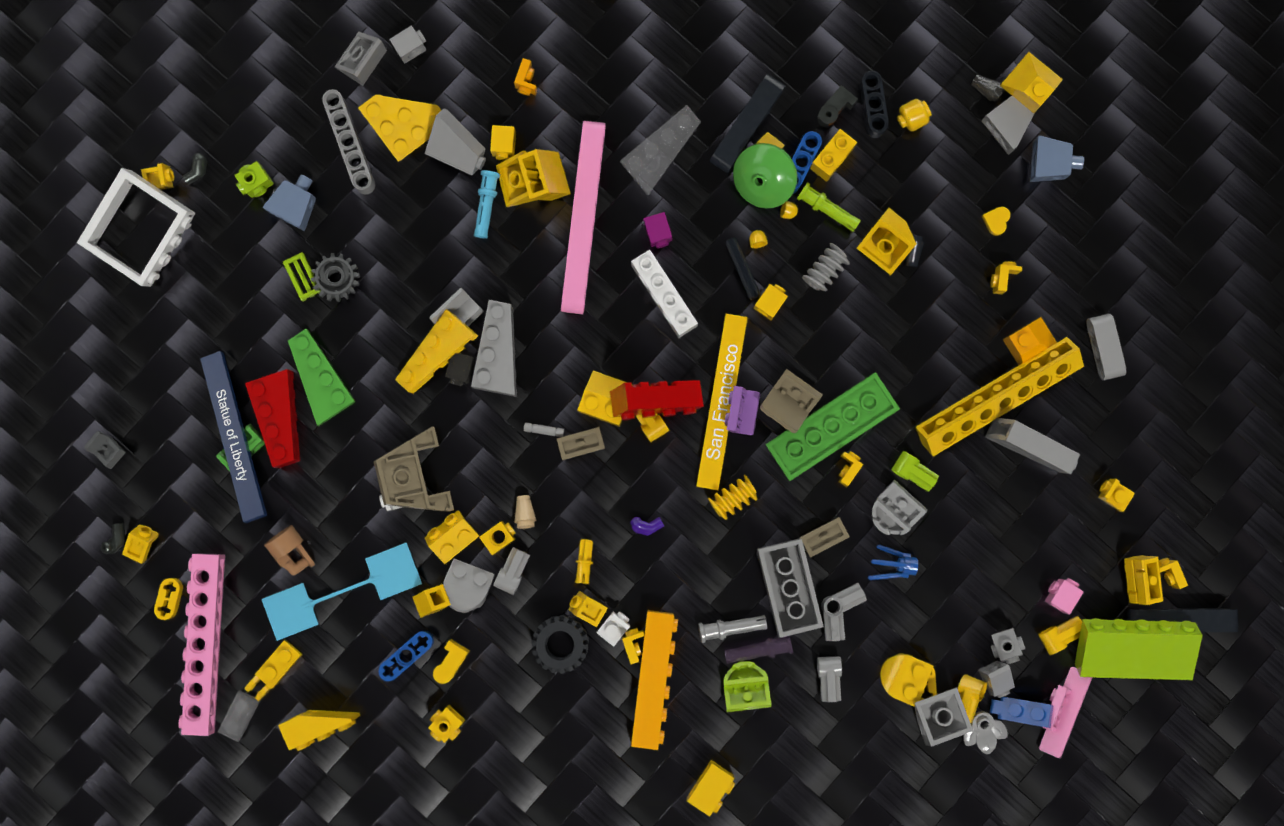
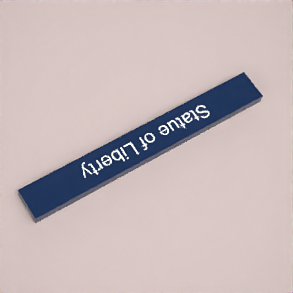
M219 351L200 359L243 522L248 523L267 516L225 356L223 352Z

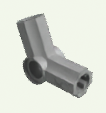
M859 583L823 599L821 607L824 618L825 641L845 640L843 612L867 600ZM835 600L838 608L835 612L831 613L827 610V604Z

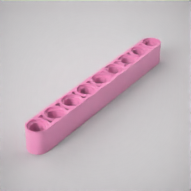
M583 121L561 312L584 313L605 137V123Z

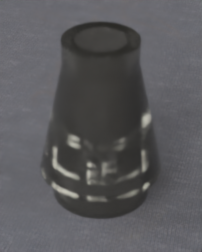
M979 74L971 84L990 102L993 100L997 103L1005 91L1000 86L1002 82L983 77Z

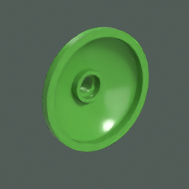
M760 143L748 147L738 156L734 165L733 178L738 192L747 202L760 208H775L784 204L794 193L797 185V170L793 160L784 150L772 144ZM757 178H761L763 184L759 183Z

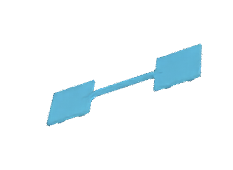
M404 543L366 558L365 560L370 571L369 579L317 600L309 598L304 583L263 598L262 602L276 640L278 641L319 625L314 612L315 604L367 583L374 584L380 600L421 585L422 581L408 544Z

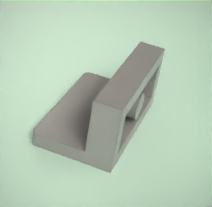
M460 288L430 316V319L436 324L447 309L469 326L484 311Z

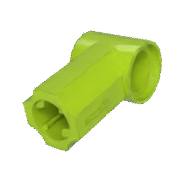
M903 451L891 470L903 479L910 480L929 492L936 484L939 475L920 464L917 458Z

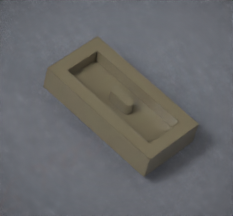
M599 427L557 438L562 460L605 449Z
M840 517L799 538L802 539L803 546L809 557H812L850 536Z

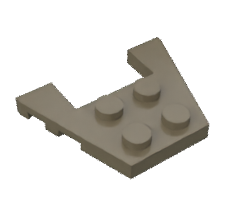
M434 427L427 429L374 461L384 505L445 512L454 510L450 491L427 495L417 451L439 446Z

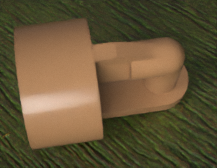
M292 525L276 534L264 544L276 562L291 575H297L307 566L312 568L315 565L301 545L303 539ZM293 549H296L302 557L296 563L288 555Z

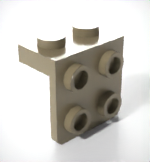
M786 369L761 404L760 409L785 429L796 433L823 394Z

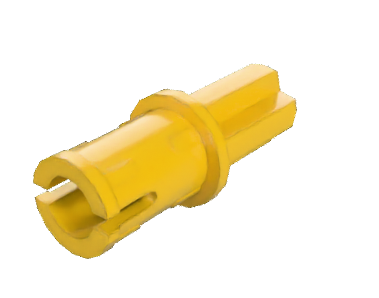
M580 540L578 560H576L578 564L575 583L589 584L590 566L593 564L591 562L593 541Z

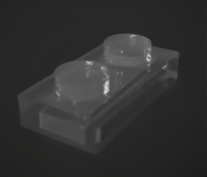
M238 691L218 732L237 742L240 741L260 701L242 691Z

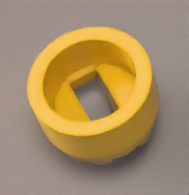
M786 201L782 204L781 218L792 219L797 215L798 207L795 203Z
M755 230L751 233L749 238L751 248H760L768 244L766 235L761 230Z

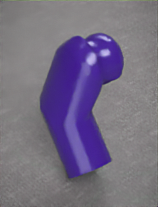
M634 517L630 522L634 532L647 536L664 527L660 517L649 523L642 521L640 517Z

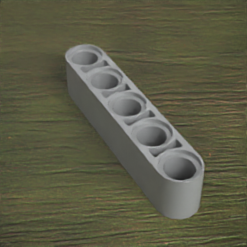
M333 89L328 90L323 95V104L351 182L361 194H370L375 189V181L347 103L340 92ZM334 98L339 99V103L337 105L330 106V102ZM341 118H346L345 125L337 126ZM348 138L354 139L351 146H344ZM356 158H360L361 163L358 166L353 167L352 161ZM367 178L368 184L365 187H359L360 180Z

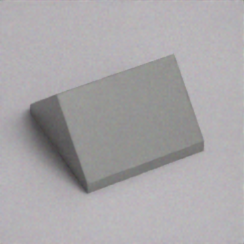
M358 32L335 65V68L363 86L387 50L379 38Z

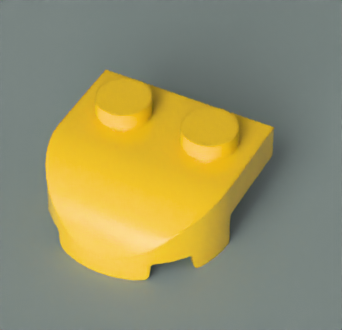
M909 654L894 655L888 658L881 667V683L890 696L915 707L914 703L920 701L934 666Z

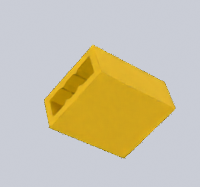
M535 149L517 156L529 199L552 201L571 194L559 152Z

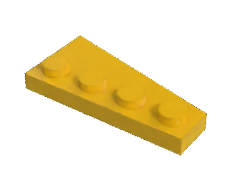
M446 309L395 380L408 392L414 394L434 376L433 373L438 368H443L449 363L448 360L455 353L459 354L465 348L464 345L470 340L476 339L478 335L456 315Z

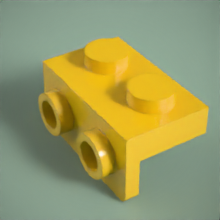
M458 510L448 515L438 527L432 528L425 537L428 547L446 564L478 538L479 535Z

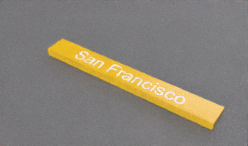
M731 314L725 315L696 487L712 490L719 489L728 436L725 417L727 413H730L731 407L728 399L730 391H733L737 383L748 317Z

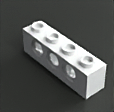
M648 250L632 260L631 266L677 337L680 338L696 328L698 325L697 321L652 252Z

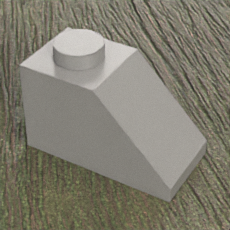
M997 660L978 670L982 680L987 683L989 694L994 697H1004L1010 693V689L1015 687L1008 664Z

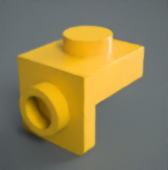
M160 163L157 164L158 167L141 169L142 177L160 190L173 188L174 173L170 166Z
M1003 262V264L997 266L995 274L991 277V287H994L993 294L1005 293L1007 291L1008 275L1020 273L1022 267L1016 266L1015 262Z

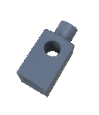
M1038 136L1033 141L1030 182L1066 179L1071 175V169L1082 170L1084 157L1072 155L1073 145L1071 143Z
M302 174L295 185L284 180L264 204L263 208L278 218L305 231L316 198L307 192L312 180Z

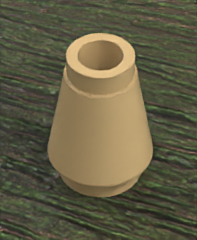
M518 496L514 523L517 524L518 529L535 527L536 517L530 496Z

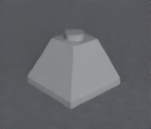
M957 688L914 703L917 722L924 742L928 746L932 747L973 731Z

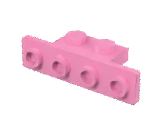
M1075 667L1070 668L1063 687L1059 685L1051 693L1050 701H1052L1051 705H1053L1051 727H1043L1046 731L1039 746L1041 751L1057 758H1061L1092 680V677H1080Z

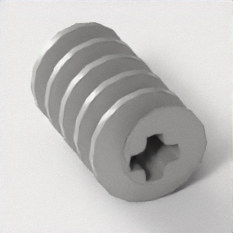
M830 243L831 249H825V256L820 255L818 258L819 262H814V269H808L807 273L809 276L803 275L802 277L815 290L819 291L820 289L826 292L827 288L824 284H833L830 276L838 278L835 272L836 269L844 271L841 263L849 265L846 254L833 243Z

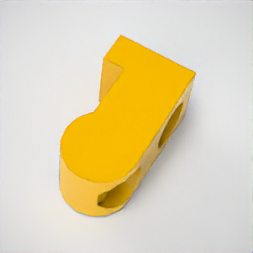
M452 639L444 647L449 653L444 661L433 671L434 679L440 684H445L454 677L470 650Z

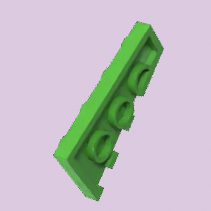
M308 329L303 330L288 340L317 426L322 425L356 402Z

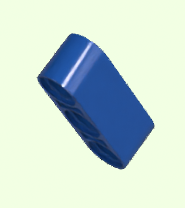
M811 131L803 136L792 158L797 170V185L794 193L799 190L821 146L822 139L817 132ZM810 139L815 141L816 147H808L805 141ZM804 159L807 166L799 167L796 164V160Z

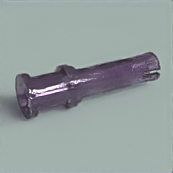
M790 635L771 639L770 637L765 640L766 642L724 650L727 664L768 655L774 658L777 654L787 652L793 654Z

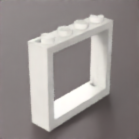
M121 168L77 243L139 285L151 287L154 281L159 279V272L162 267L169 263L171 259L170 254L173 249L180 245L182 241L181 236L184 231L192 225L190 222L195 212L133 171ZM133 184L178 213L141 275L96 245Z

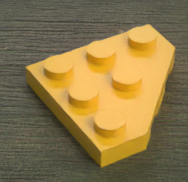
M374 95L358 107L398 162L429 140L435 117L441 111L438 105Z

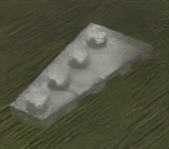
M688 105L620 161L647 195H649L701 122Z

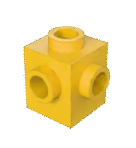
M448 705L443 712L438 710L430 718L432 724L428 728L431 730L430 734L438 742L442 740L445 743L448 739L453 741L461 732L459 727L465 719Z

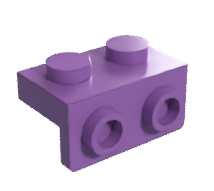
M734 386L733 391H730L728 403L731 404L730 413H727L725 417V426H727L728 431L745 435L754 434L760 399L759 392L746 390L738 386Z

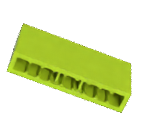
M1083 619L1075 666L1080 677L1193 680L1203 635L1196 622Z

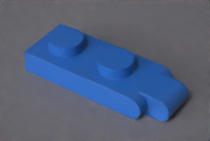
M1001 697L1000 701L991 699L990 713L998 714V719L1046 728L1051 727L1053 705L1008 697Z

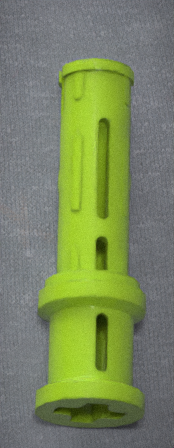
M807 182L797 199H802L811 205L813 210L818 211L819 209L854 232L861 220L826 198L825 193H819L810 187V183Z

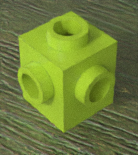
M257 161L251 165L243 166L239 169V173L235 175L238 183H236L238 189L243 195L248 194L251 198L263 195L267 191L266 189L274 184L263 166Z

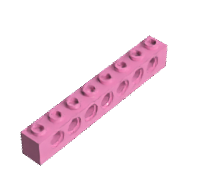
M192 554L188 564V569L191 571V580L187 584V593L190 594L189 603L186 605L188 625L185 626L184 636L187 638V647L183 651V660L186 663L181 677L182 683H184V692H182L180 697V705L183 706V712L179 718L181 735L209 736L215 733L225 555ZM204 570L209 574L207 582H204L201 578ZM202 593H205L208 597V602L205 605L200 601ZM201 615L206 618L207 623L205 627L199 624V617ZM199 638L205 641L204 649H200L197 645ZM198 660L201 661L204 665V669L202 672L198 671L196 668V662ZM196 683H199L202 686L201 694H198L195 691L194 687ZM195 705L201 709L200 716H196L193 712Z

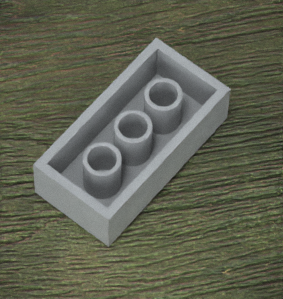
M802 539L756 549L777 635L781 638L824 627Z

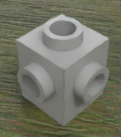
M1013 628L991 635L994 641L991 649L995 659L1000 658L1001 662L1006 661L1007 664L1020 661L1019 656L1023 655L1021 650H1024L1025 646L1021 636L1016 637ZM1006 644L1012 645V649L1010 651L1004 650V646Z

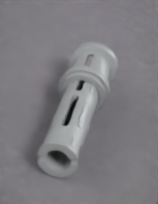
M762 615L728 622L717 620L716 623L705 625L698 623L701 643L716 638L723 640L728 635L767 629L766 617Z

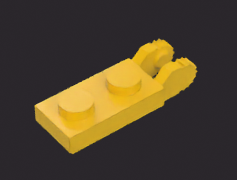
M284 640L255 673L256 676L247 684L245 690L247 692L253 690L256 684L262 680L266 685L255 697L256 700L260 701L270 689L277 685L302 656V653L287 640Z

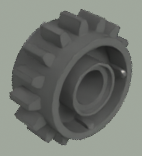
M331 253L330 258L323 256L321 263L316 262L318 267L317 269H312L315 277L311 278V281L317 283L313 287L315 291L321 290L319 293L320 297L323 298L327 295L328 301L331 302L333 298H336L337 302H340L342 297L349 299L348 294L356 293L354 287L360 285L356 281L357 278H360V274L354 272L358 267L356 264L351 265L352 260L350 258L345 261L343 254L335 257L334 253ZM334 273H340L341 279L338 282L333 283L330 281V277Z

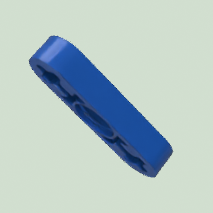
M420 631L380 665L378 672L381 679L392 681L402 674L433 646V635L428 631ZM419 636L422 638L428 637V646L422 645L417 649L420 654H417L416 650L409 645L411 642L413 646L420 642ZM403 650L411 651L412 660L410 662L401 660L400 654ZM396 661L399 665L403 666L402 669H400V666H397L392 671L393 676L391 674L385 675L384 673L386 671L385 666L390 667Z

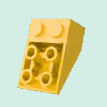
M308 710L278 726L288 749L296 748L297 751H300L314 743L315 738L319 742L336 733L335 729L337 728L339 732L350 728L356 724L355 719L360 716V713Z

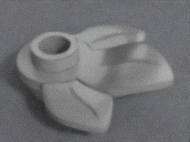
M979 711L975 713L971 723L973 731L963 735L966 746L977 744L983 753L990 754L996 747L997 739L1007 738L1008 733L1005 725L1000 720L993 719L988 712ZM986 721L984 725L980 726L981 722Z

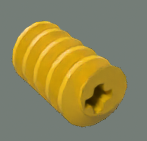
M744 475L745 482L741 479L736 480L738 487L732 483L729 484L730 492L723 488V496H720L718 493L714 494L715 502L708 498L719 517L721 516L727 520V511L734 515V507L742 510L741 502L750 505L749 497L755 501L757 500V492L746 475Z

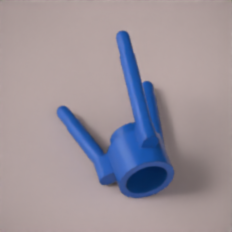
M877 545L878 549L902 558H898L897 562L872 559L871 563L897 567V571L900 572L872 575L868 577L869 580L898 577L908 578L909 575L915 576L917 574V558L911 557L909 553H902L882 545Z

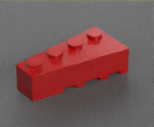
M289 369L245 383L272 467L281 468L300 461L296 426L297 412H295L296 398L293 384L294 371Z
M700 380L671 382L670 386H668L667 381L653 383L650 386L648 382H640L632 385V382L623 383L610 391L613 417H621V420H631L636 415H642V418H652L658 413H663V417L676 415V412L683 411V415L697 413L696 410L704 406Z

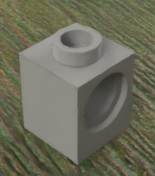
M412 25L390 39L404 64L426 51L423 44L426 42L420 30L416 32Z

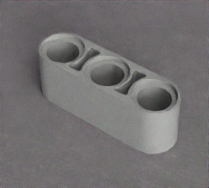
M1106 314L1088 318L1087 329L1100 378L1107 380L1125 376L1126 365L1113 316Z

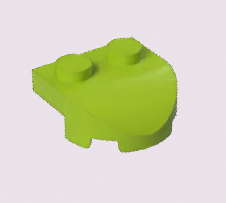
M742 661L734 664L724 677V695L727 712L771 707L766 672L755 665L754 662Z

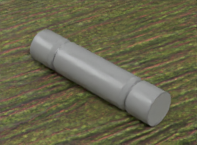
M525 423L524 431L526 432L532 431V433L556 435L557 437H563L564 429L562 428L556 429V427L532 425V423Z

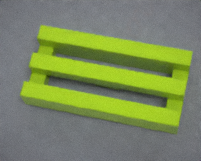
M301 252L283 261V264L301 301H305L307 298H311L317 293L319 294L321 290L315 291L311 289L298 260L301 259L310 280L315 275L312 273L304 253ZM292 262L307 290L305 294L290 266Z

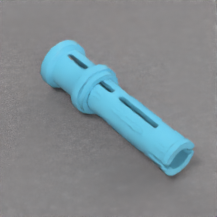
M482 170L481 188L478 189L480 202L474 236L488 238L493 198L497 196L496 184L500 174Z

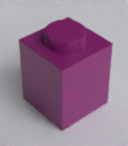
M665 212L643 218L651 247L662 248L668 246L669 242L672 241V235Z

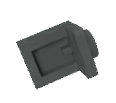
M97 431L84 446L105 467L110 469L126 453L112 437L100 431Z

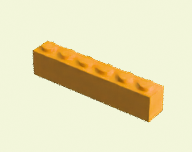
M647 611L631 747L658 750L659 744H663L665 731L661 730V721L666 722L667 708H663L664 699H669L670 686H666L667 677H671L673 664L669 663V655H674L675 641H671L672 632H677L678 619H674V613Z

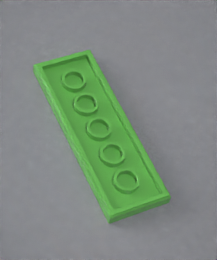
M875 372L806 417L796 433L787 430L765 445L787 479L791 481L900 408Z

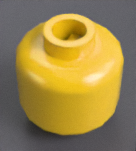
M914 99L900 107V115L897 116V119L902 128L907 127L909 131H915L927 125L932 114L925 101L921 102L919 99Z

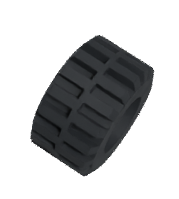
M566 615L553 616L545 620L535 631L532 640L533 656L535 655L537 663H540L545 670L548 669L552 673L560 672V674L567 671L571 672L585 659L589 648V638L582 624L574 620L575 618L566 617ZM556 631L567 632L573 639V650L566 657L554 656L548 649V638Z

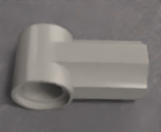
M513 547L504 567L499 571L493 586L514 595L530 555Z
M818 657L817 671L820 678L821 701H841V657Z

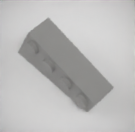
M489 300L471 387L517 397L513 307L508 303Z

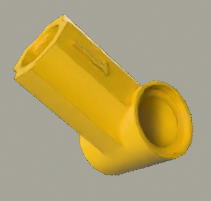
M655 414V417L642 418V415H636L641 423L640 427L650 442L669 432L668 427L659 414Z
M1075 616L1059 626L1050 627L1038 634L1049 655L1065 649L1067 644L1080 637L1082 620Z
M965 674L960 680L958 692L960 693L969 721L972 723L978 703L985 695L987 683Z

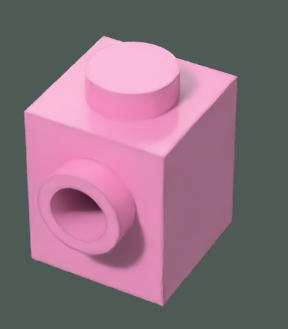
M1070 578L1066 580L1058 579L1049 587V595L1045 602L1059 611L1070 615L1082 596L1083 591L1078 588L1079 584Z

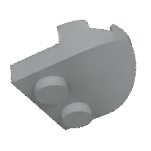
M894 480L877 497L872 508L873 522L881 532L887 535H903L911 530V527L928 509Z
M453 559L443 583L451 604L450 607L462 613L480 608L486 600L495 574Z

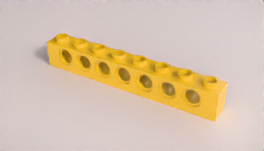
M1066 337L916 426L921 443L932 456H935L1083 368L1084 364L1080 348Z

